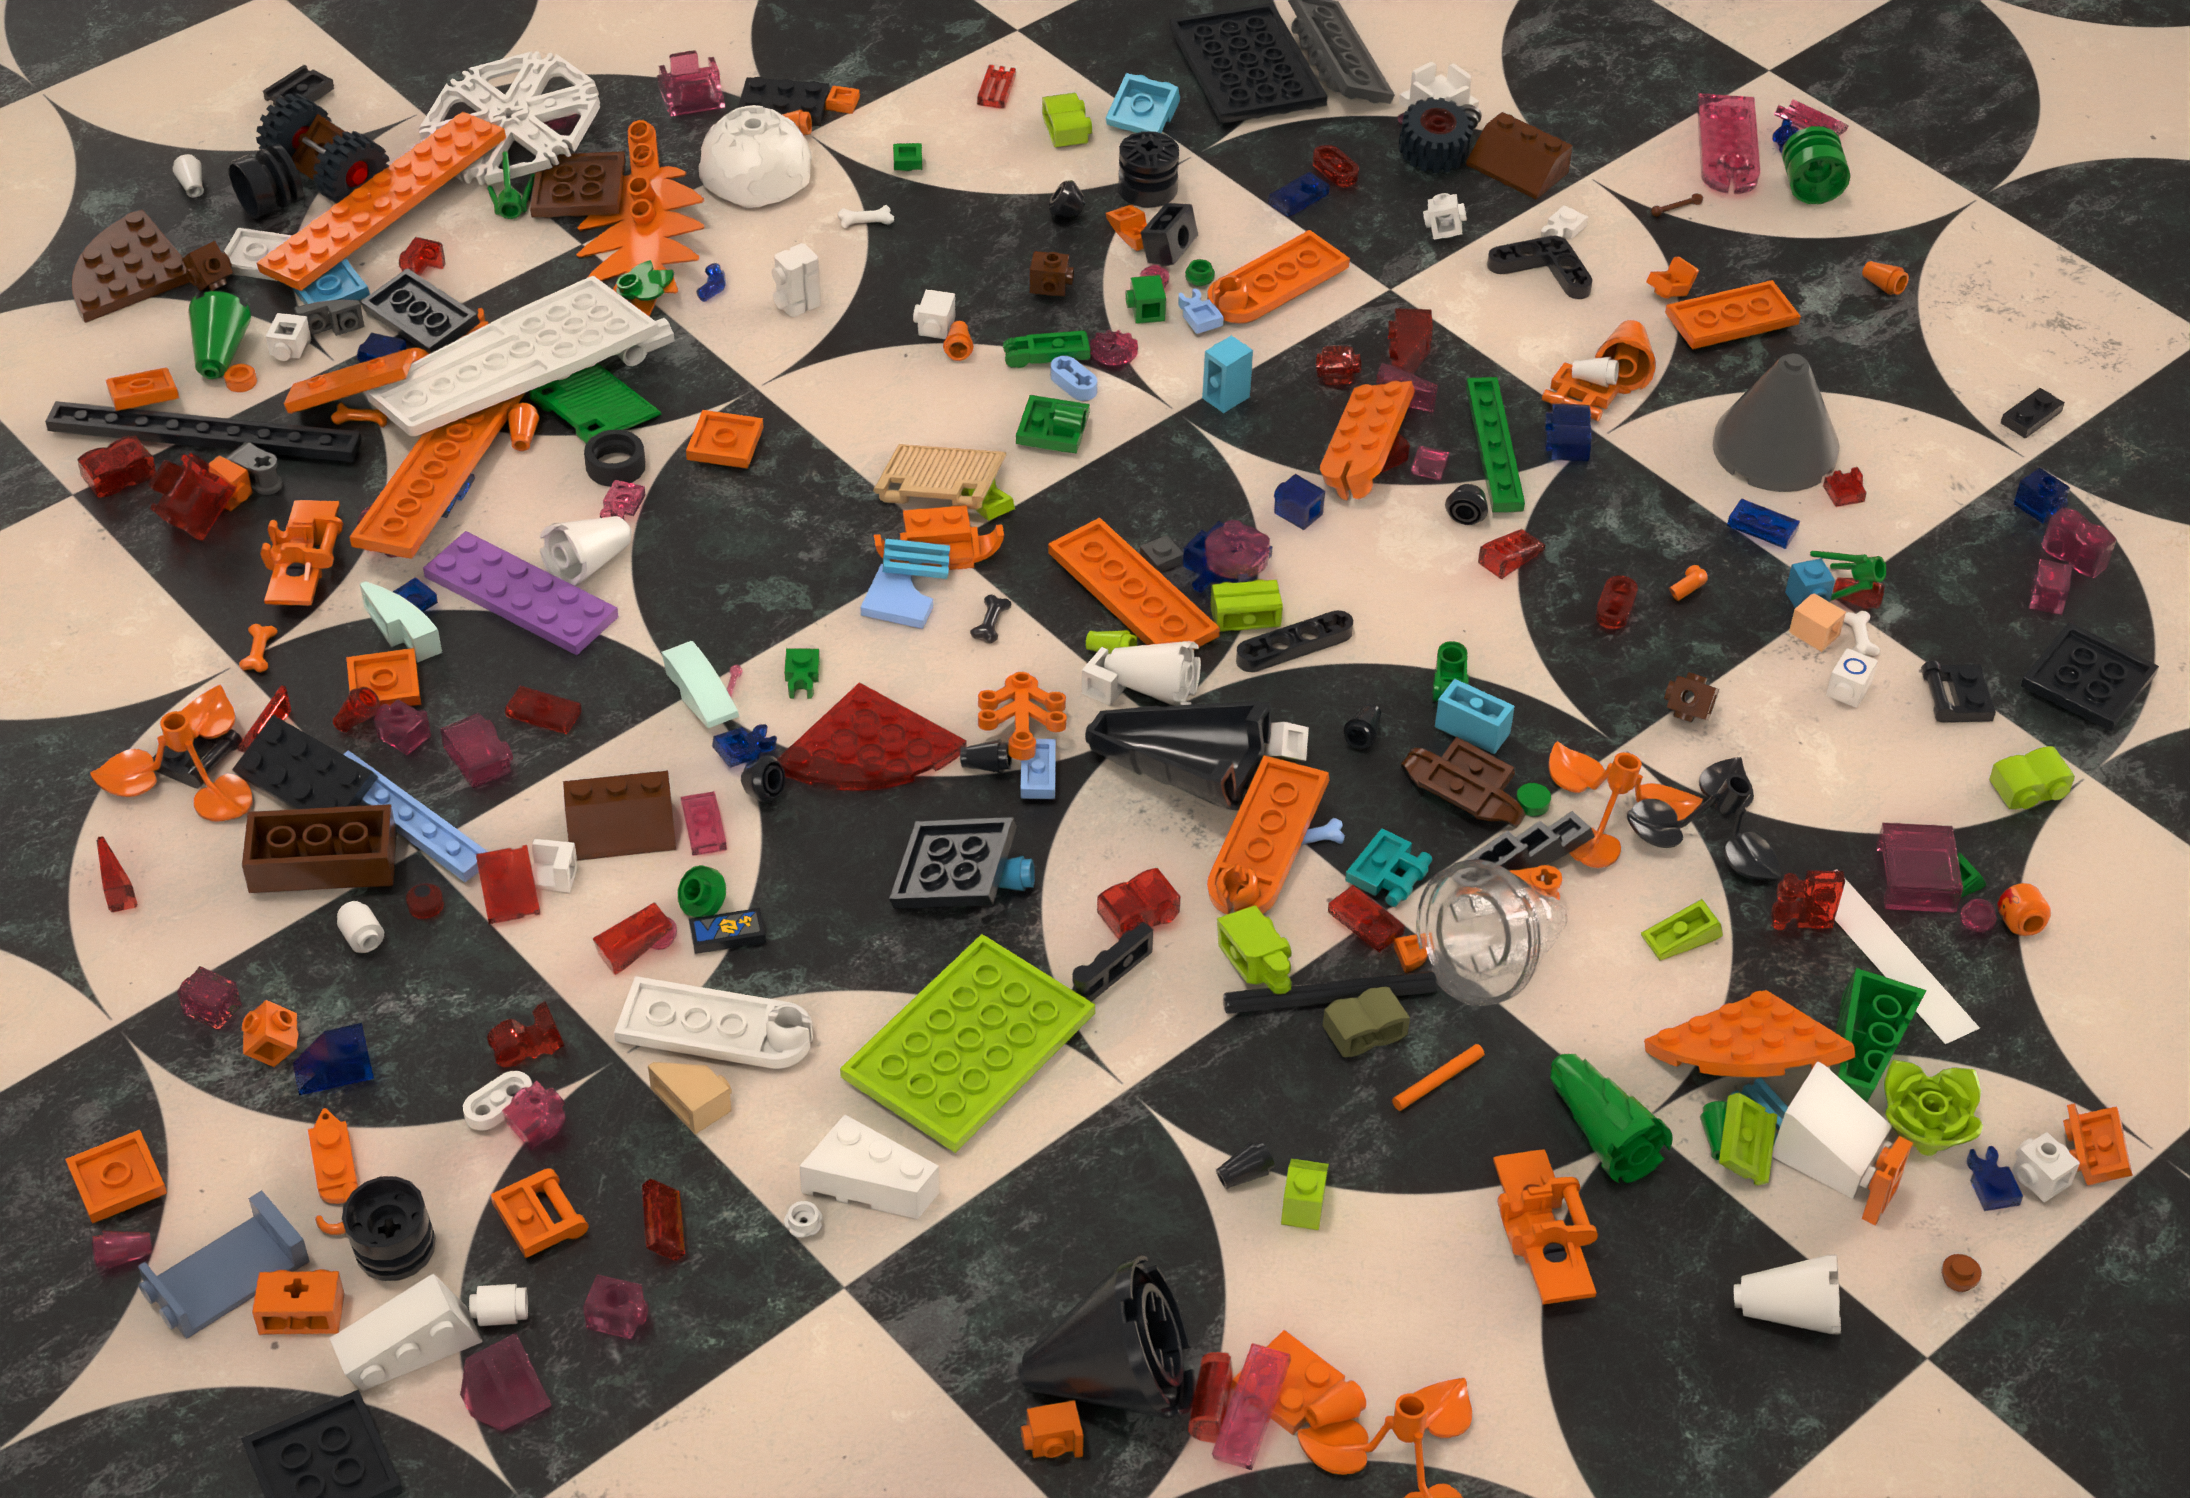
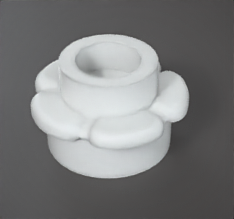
M796 1202L789 1208L785 1216V1227L789 1228L790 1233L798 1238H804L809 1235L813 1236L822 1227L820 1222L822 1214L811 1202Z

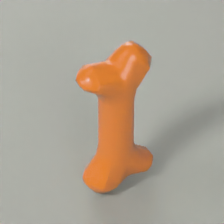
M342 402L337 405V411L331 415L332 422L337 425L347 421L375 422L384 428L387 425L388 419L379 409L348 408Z
M253 624L248 628L249 634L253 637L251 652L248 657L239 662V667L245 671L254 669L261 673L268 669V663L263 658L266 642L278 632L274 626L262 627L260 624Z

